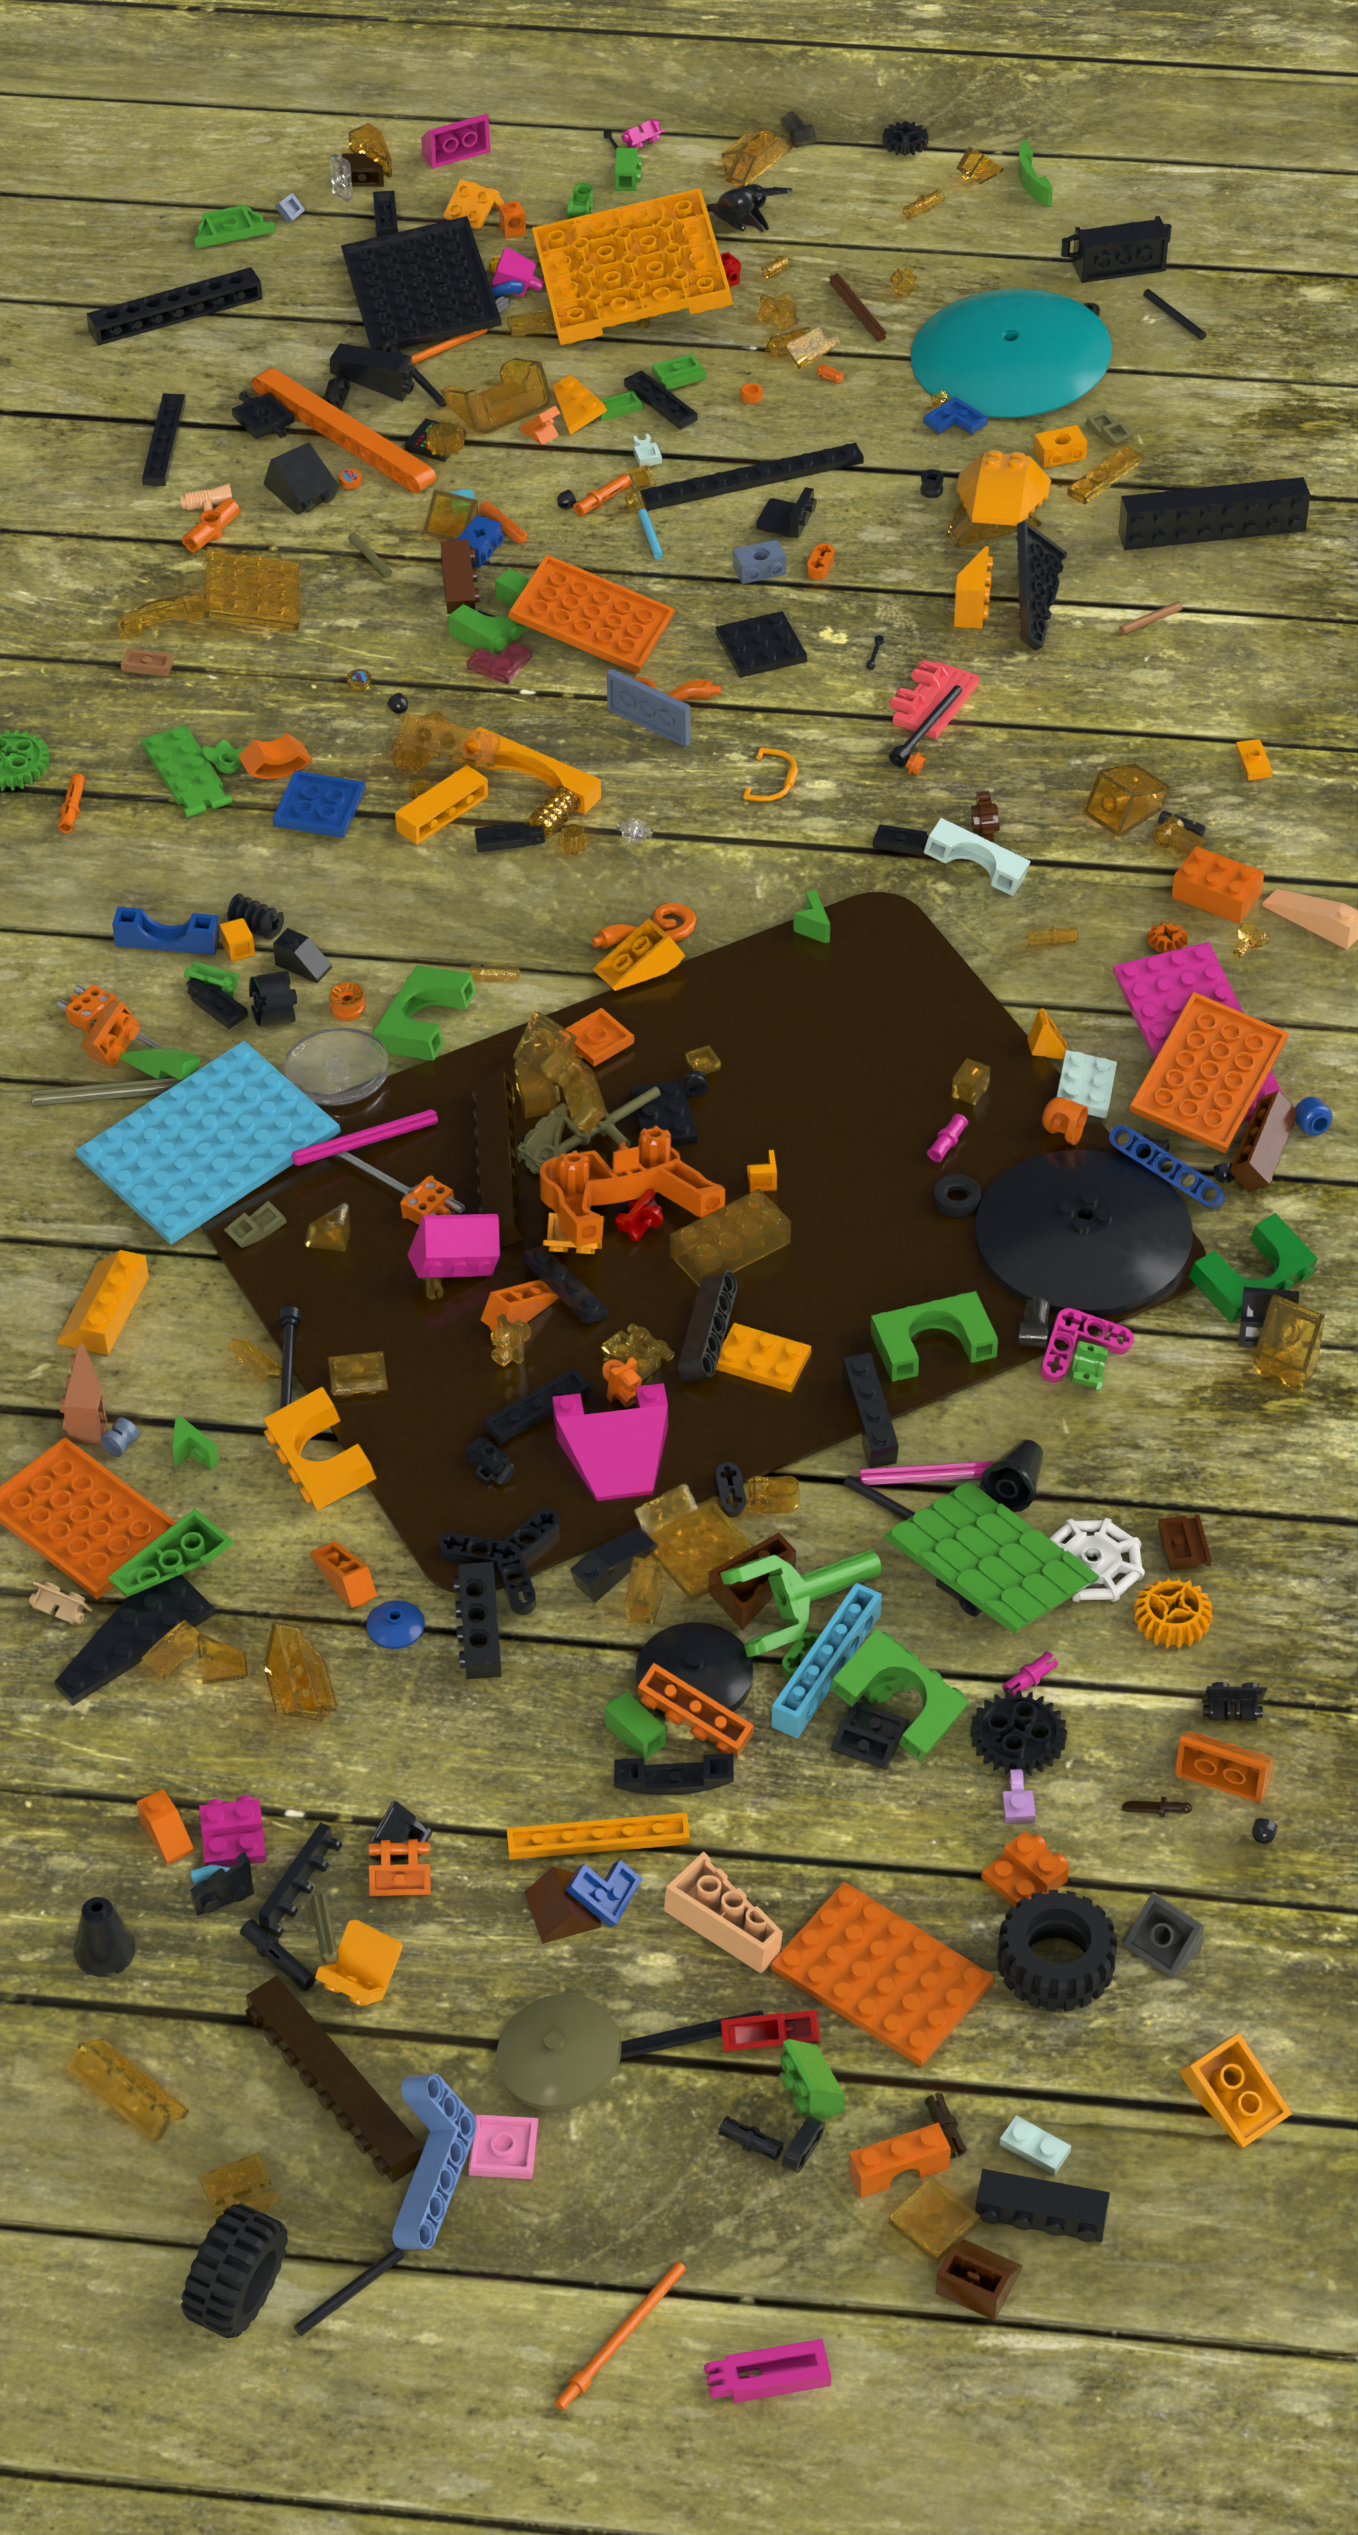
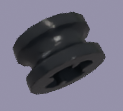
M692 1071L685 1075V1092L689 1096L699 1097L707 1092V1076L703 1072Z

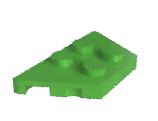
M246 205L203 213L201 224L198 227V235L194 238L195 248L225 244L230 241L244 240L249 237L276 232L274 222L267 223L263 221L261 214L253 212Z

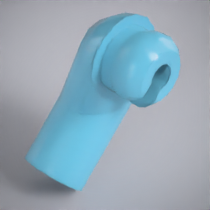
M208 1865L191 1870L190 1874L193 1885L207 1880L220 1868H223L225 1872L230 1868Z

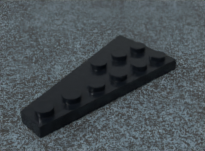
M1024 520L1017 524L1016 536L1018 542L1020 638L1024 644H1027L1036 651L1044 645L1048 629L1046 620L1051 618L1052 613L1049 609L1055 602L1060 583L1058 574L1063 571L1064 566L1061 562L1066 558L1067 552Z
M182 1574L127 1597L55 1680L56 1689L74 1706L214 1616V1607Z

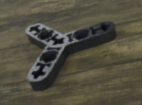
M552 1509L540 1510L503 1541L460 1533H446L440 1537L438 1542L440 1557L446 1561L461 1564L493 1562V1568L498 1571L512 1611L516 1614L527 1615L535 1610L536 1594L524 1561L557 1535L560 1530L559 1514ZM524 1536H531L535 1539L530 1544H524L519 1541ZM476 1548H484L485 1550H487V1552L481 1556H476L472 1553V1551ZM507 1554H510L508 1559H504ZM513 1574L523 1577L519 1582H510L507 1578ZM522 1591L524 1600L527 1602L522 1603L519 1599V1592Z

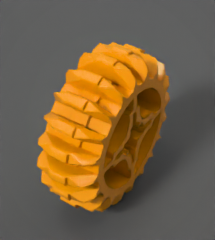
M1167 1576L1164 1582L1155 1579L1153 1585L1146 1584L1144 1591L1139 1592L1134 1603V1620L1138 1624L1139 1632L1144 1633L1146 1640L1154 1638L1155 1646L1159 1643H1165L1167 1649L1170 1645H1176L1180 1649L1184 1643L1191 1647L1193 1640L1200 1642L1202 1636L1207 1634L1210 1623H1212V1605L1208 1601L1207 1593H1202L1200 1585L1192 1587L1191 1580L1183 1583L1180 1577L1176 1581H1171Z

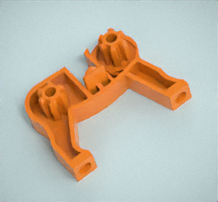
M658 1126L648 1130L642 1129L639 1146L628 1148L625 1142L619 1144V1149L613 1152V1170L595 1150L581 1153L577 1151L568 1154L562 1153L559 1157L544 1162L540 1168V1198L556 1212L559 1219V1227L576 1247L602 1240V1217L590 1211L591 1206L641 1198L647 1189L654 1190L655 1193L659 1192L699 1218L725 1212V1188L722 1185L707 1180L700 1172L680 1160L679 1153L671 1147L669 1131L662 1130Z

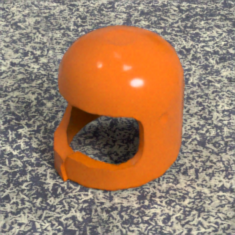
M1055 1097L1048 1102L1043 1111V1126L1050 1133L1060 1132L1065 1134L1066 1142L1076 1145L1082 1136L1088 1116V1107L1064 1097Z

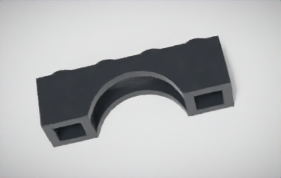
M871 1353L844 1357L842 1379L848 1399L852 1398L856 1406L861 1427L862 1446L869 1468L896 1464L899 1445Z

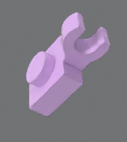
M1022 1769L1010 1770V1791H1004L1002 1795L1005 1824L1035 1822L1033 1790L1024 1791Z

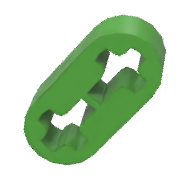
M814 1632L804 1633L802 1638L796 1640L782 1660V1674L787 1680L791 1679L798 1668L796 1666L799 1661L800 1664L812 1648L811 1645H814L820 1636L819 1634ZM805 1646L810 1647L807 1652H805Z

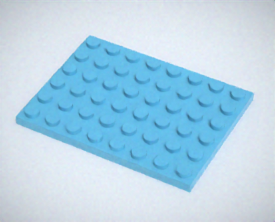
M242 1041L75 1151L77 1157L172 1245L294 1164L291 1157L293 1151L326 1142L339 1134L341 1130L340 1125L248 1043Z

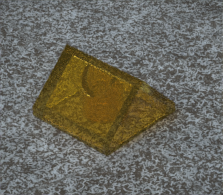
M434 489L422 534L446 541L456 540L475 516H479L478 500Z

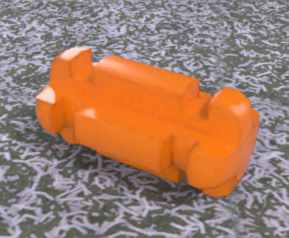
M821 364L817 368V375L819 377L822 375V378L831 382L835 381V384H840L844 379V373L842 371L838 372L839 370Z

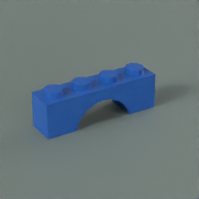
M117 907L112 923L115 946L215 955L220 939L217 915L192 913L187 922L181 925L168 926L152 920L143 909Z

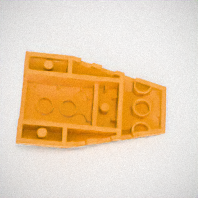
M990 450L988 453L984 452L960 472L956 493L959 494L960 500L963 501L964 508H967V514L972 522L1017 526L1018 523L1028 518L1029 513L1032 514L1035 511V506L1040 507L1042 501L1048 499L1051 479L1030 456H1025L1024 453L1002 454L1001 451Z

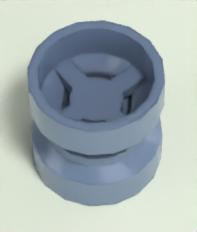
M118 1418L113 1423L112 1430L106 1431L101 1436L100 1442L107 1452L113 1456L120 1457L127 1451V1445L133 1444L140 1435L132 1422L125 1418Z

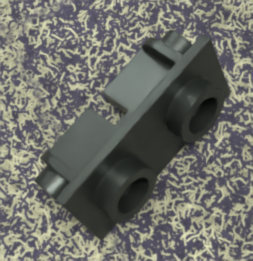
M341 370L338 371L336 378L328 381L325 391L326 395L322 398L342 410L351 388L348 379L344 377Z

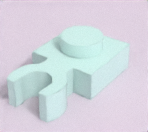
M645 434V440H639L637 436L633 437L634 455L639 467L662 463V455L656 442L651 443L649 434Z

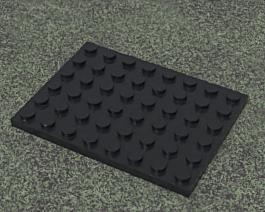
M468 216L341 245L371 349L383 351V346L390 340H394L398 344V349H406L411 346L449 339L454 336L492 329L502 325Z

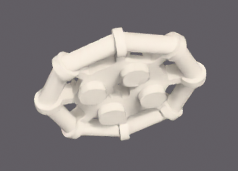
M1071 1518L1066 1520L1065 1525L1049 1538L1065 1552L1068 1550L1099 1575L1097 1581L1088 1586L1090 1587L1089 1589H1083L1072 1597L1074 1602L1079 1603L1080 1600L1118 1601L1128 1588L1136 1581L1142 1580L1145 1575L1141 1562V1541L1137 1537L1133 1538L1113 1524L1112 1519L1074 1521ZM1087 1532H1094V1536L1086 1535ZM1108 1534L1111 1535V1536H1112L1113 1538H1115L1116 1540H1118L1119 1543L1116 1542L1115 1540H1113L1111 1537H1109ZM1068 1536H1073L1066 1544L1062 1543ZM1122 1553H1129L1130 1563L1122 1561ZM1086 1556L1091 1558L1097 1556L1098 1559L1097 1561H1089ZM1120 1572L1127 1574L1117 1584H1114L1112 1581ZM1101 1584H1103V1585L1105 1586V1588H1097V1587L1101 1586Z

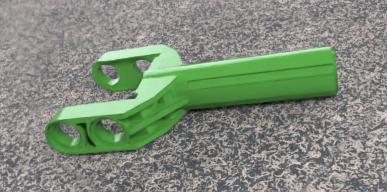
M868 1549L802 1575L797 1573L791 1564L776 1555L761 1557L721 1572L720 1575L724 1585H731L739 1581L745 1582L769 1573L768 1580L781 1619L786 1624L782 1628L748 1640L747 1644L744 1645L747 1657L759 1655L801 1639L809 1621L810 1602L852 1587L855 1583L860 1584L878 1577L882 1571V1566L878 1555Z

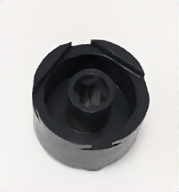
M283 971L251 977L249 980V997H253L254 1005L251 1006V1010L257 1026L295 1022L293 1005L297 1004V994L295 989H290L289 972Z

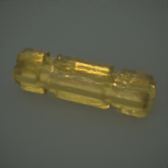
M471 965L469 970L473 980H481V978H484V980H505V978H508V980H519L520 977L518 965H508V968H505V965H484V967H481V965Z

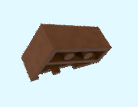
M469 539L441 541V567L447 614H451L463 604L475 609V603L480 602L479 589L474 588L473 584L477 582V570L472 568L471 565L472 562H475L474 548L469 547Z
M779 1532L709 1571V1594L742 1631L773 1598V1592L768 1580L770 1575L766 1573L745 1582L739 1581L731 1585H724L720 1573L761 1557L776 1555L788 1562L796 1570V1550Z

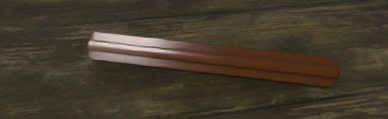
M838 273L831 275L829 283L875 340H885L886 331L844 279Z

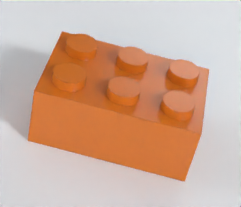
M1196 846L1174 875L1172 898L1240 924L1262 894L1264 871Z

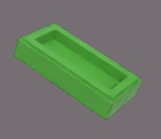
M634 391L601 399L600 401L605 404L607 411L600 415L599 419L604 421L643 410V403Z

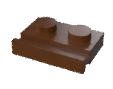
M1199 1514L1195 1515L1194 1518L1179 1516L1158 1519V1529L1169 1571L1197 1568L1201 1564L1211 1566V1556Z

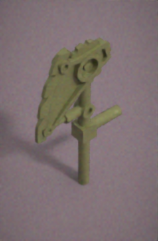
M655 1086L610 1114L604 1110L592 1118L593 1124L589 1127H581L576 1121L571 1120L567 1116V1105L561 1103L550 1111L547 1118L544 1116L538 1121L534 1130L531 1129L526 1134L524 1143L521 1142L517 1147L518 1162L520 1163L521 1159H525L527 1161L525 1162L527 1169H530V1172L533 1174L539 1173L540 1175V1168L544 1162L559 1157L562 1153L567 1154L568 1151L580 1144H589L591 1137L598 1133L603 1137L608 1134L618 1145L625 1142L626 1147L629 1148L630 1141L615 1127V1123L659 1097L661 1093ZM566 1122L568 1128L576 1135L561 1143Z

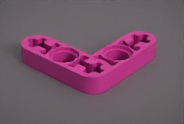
M1071 1308L1063 1309L1059 1312L1040 1367L1041 1376L1044 1380L1051 1383L1062 1380L1067 1371L1076 1340L1108 1348L1109 1352L1121 1355L1128 1352L1134 1342L1133 1333L1124 1326ZM1066 1318L1071 1319L1070 1326L1065 1325ZM1082 1322L1084 1323L1081 1331H1079L1078 1329L1080 1327V1323ZM1089 1326H1096L1101 1330V1335L1093 1337L1088 1333L1087 1328ZM1107 1332H1111L1108 1341L1104 1340ZM1118 1336L1123 1337L1122 1345L1117 1343ZM1054 1341H1065L1068 1349L1066 1351H1059L1055 1348ZM1054 1358L1059 1359L1056 1373L1051 1372Z

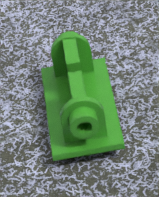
M193 961L190 968L187 967L184 971V977L188 981L196 978L205 986L213 983L234 999L240 974L197 961Z

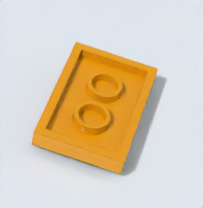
M734 1323L722 1345L716 1370L792 1392L811 1354V1346Z

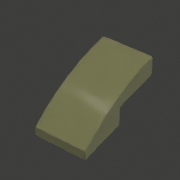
M1106 410L1094 414L1086 420V425L1098 437L1113 446L1133 438L1132 432L1121 419L1114 421Z
M267 1201L250 1217L244 1212L224 1231L243 1248L270 1235L284 1225L287 1220Z

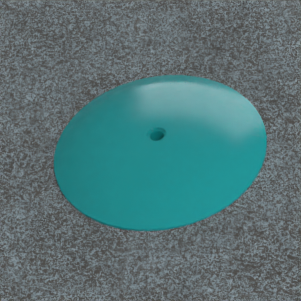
M997 289L959 299L930 317L918 331L913 341L911 365L920 385L932 397L943 404L957 397L987 417H1027L1064 407L1094 388L1102 379L1110 364L1112 344L1108 330L1101 319L1089 308L1069 297L1037 289Z

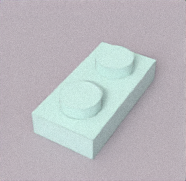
M1017 2115L1001 2136L999 2144L1054 2176L1071 2152V2145Z

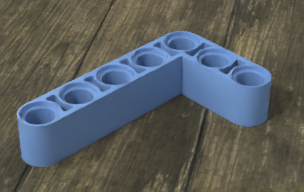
M438 2074L410 2075L404 2078L401 2086L404 2101L428 2127L430 2133L393 2228V2242L399 2250L430 2249L435 2243L476 2132L475 2117Z

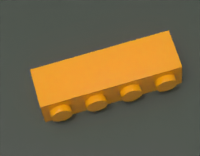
M464 766L395 812L396 831L416 845L486 799L488 797V779L470 766Z

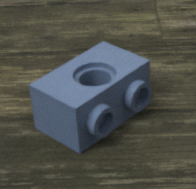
M777 539L733 549V569L741 584L786 575V555Z

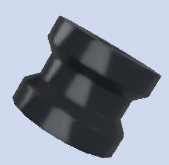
M930 469L921 474L922 485L920 492L924 497L938 498L943 494V473Z

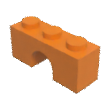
M938 2122L849 2152V2174L860 2198L890 2189L892 2179L905 2170L916 2169L919 2178H923L950 2169L951 2148Z

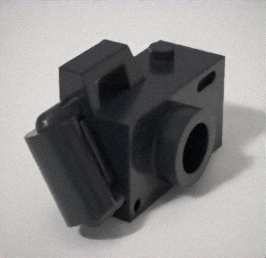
M481 1436L465 1449L466 1461L477 1468L476 1477L487 1485L492 1481L498 1485H505L516 1470L509 1461L508 1455Z

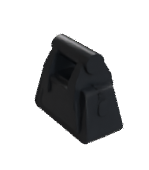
M393 1801L373 1834L370 1843H381V1840H390L391 1843H408V1839L428 1842L433 1832L430 1828L424 1827L416 1820V1816L400 1803ZM381 1855L369 1856L371 1859L381 1860ZM391 1855V1861H398L399 1859L409 1860L408 1855Z

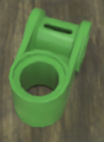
M578 183L575 185L571 199L568 202L567 219L592 213V185L589 183Z

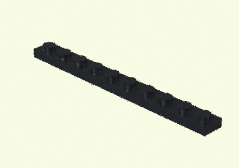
M856 443L845 444L839 447L640 490V499L646 510L650 511L863 464L864 456Z

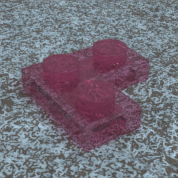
M511 642L500 655H496L479 648L468 659L467 669L509 684L532 658V649Z

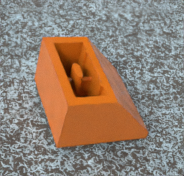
M121 1001L108 1003L80 1046L88 1057L114 1068L117 1062L121 1060L119 1059L120 1054L125 1053L130 1042L137 1037L141 1026L125 1003Z

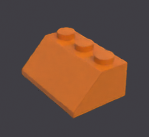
M1187 1731L1181 1735L1179 1740L1175 1775L1261 1803L1272 1776L1274 1758L1260 1752L1240 1748L1232 1743H1225L1210 1738L1205 1734Z

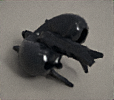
M757 184L745 185L723 193L717 203L707 204L706 208L709 213L713 212L718 218L728 222L732 227L742 232L746 229V226H742V224L753 226L764 232L762 226L766 230H769V226L759 209L765 205L766 196L793 192L792 188L782 187L763 188Z

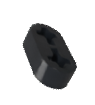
M725 1462L718 1466L714 1474V1485L721 1512L728 1517H736L745 1508L746 1495L739 1468L731 1462ZM724 1471H727L730 1476L733 1475L730 1486H728L726 1478H721ZM730 1493H732L733 1501L739 1502L736 1509L731 1504H726L730 1498Z
M812 2116L805 2120L786 2150L782 2161L783 2167L795 2173L801 2171L824 2133V2122Z

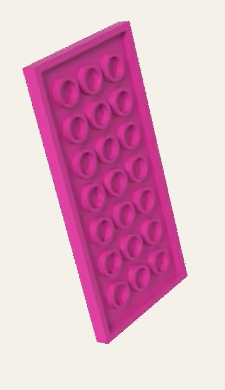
M1210 942L1113 966L1112 972L1154 1062L1193 992L1243 1013ZM1270 1071L1243 1122L1250 1121L1259 1098L1278 1090L1283 1095L1272 1071Z

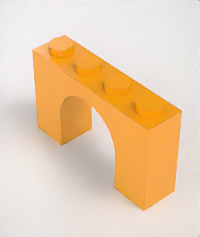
M323 1387L263 1418L267 1430L263 1432L271 1446L277 1445L279 1449L275 1450L280 1462L282 1465L288 1463L290 1468L287 1469V1472L293 1483L301 1484L302 1487L299 1489L301 1496L306 1504L312 1502L317 1511L377 1479L369 1460L359 1444L324 1461H309L301 1457L302 1449L310 1438L340 1422L335 1406Z

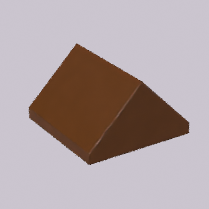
M551 1867L525 1891V1897L542 1944L601 1928L599 1918L565 1890L574 1873L557 1867Z

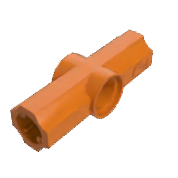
M227 498L214 510H206L201 513L200 522L182 537V542L188 551L195 553L209 541L218 540L223 536L222 529L241 513L240 507L236 504L235 500Z

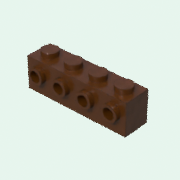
M1279 1090L1258 1099L1230 1168V1172L1249 1192L1259 1188H1266L1272 1182V1176L1280 1162V1156L1287 1144V1138L1297 1116V1110Z

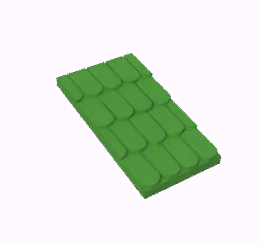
M968 1482L958 1486L946 1496L937 1499L925 1509L919 1510L904 1522L898 1523L883 1536L885 1540L1013 1634L1090 1586L1099 1578L1098 1574L1068 1550L1065 1552L1042 1532L1030 1527L1002 1503L998 1504L975 1484Z

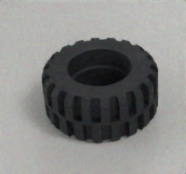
M1049 1890L1048 1894H1042V1891L1031 1894V1899L1028 1900L1025 1897L1016 1903V1908H1010L1005 1916V1920L1001 1923L997 1960L999 1973L1004 1977V1984L1009 1990L1015 1989L1014 1995L1021 2001L1027 1999L1030 2001V2006L1038 2009L1040 2006L1047 2007V2011L1056 2012V2009L1064 2008V2012L1074 2010L1077 2005L1083 2008L1091 2004V1998L1096 2000L1104 1993V1988L1109 1987L1115 1970L1117 1934L1114 1932L1112 1920L1109 1917L1105 1918L1106 1912L1099 1905L1094 1907L1091 1899L1085 1896L1079 1898L1075 1892L1067 1891V1894L1058 1893V1890ZM1061 1938L1076 1944L1084 1952V1955L1069 1963H1051L1035 1955L1030 1947L1043 1939Z
M245 2204L231 2205V2207L224 2210L223 2215L217 2218L215 2225L208 2231L207 2237L201 2243L198 2249L199 2252L190 2267L191 2270L185 2282V2290L182 2293L183 2302L181 2303V2308L185 2317L189 2321L225 2338H235L240 2336L243 2331H246L251 2321L257 2317L260 2308L265 2304L267 2296L275 2284L276 2276L281 2269V2262L286 2253L285 2246L288 2243V2232L283 2223Z

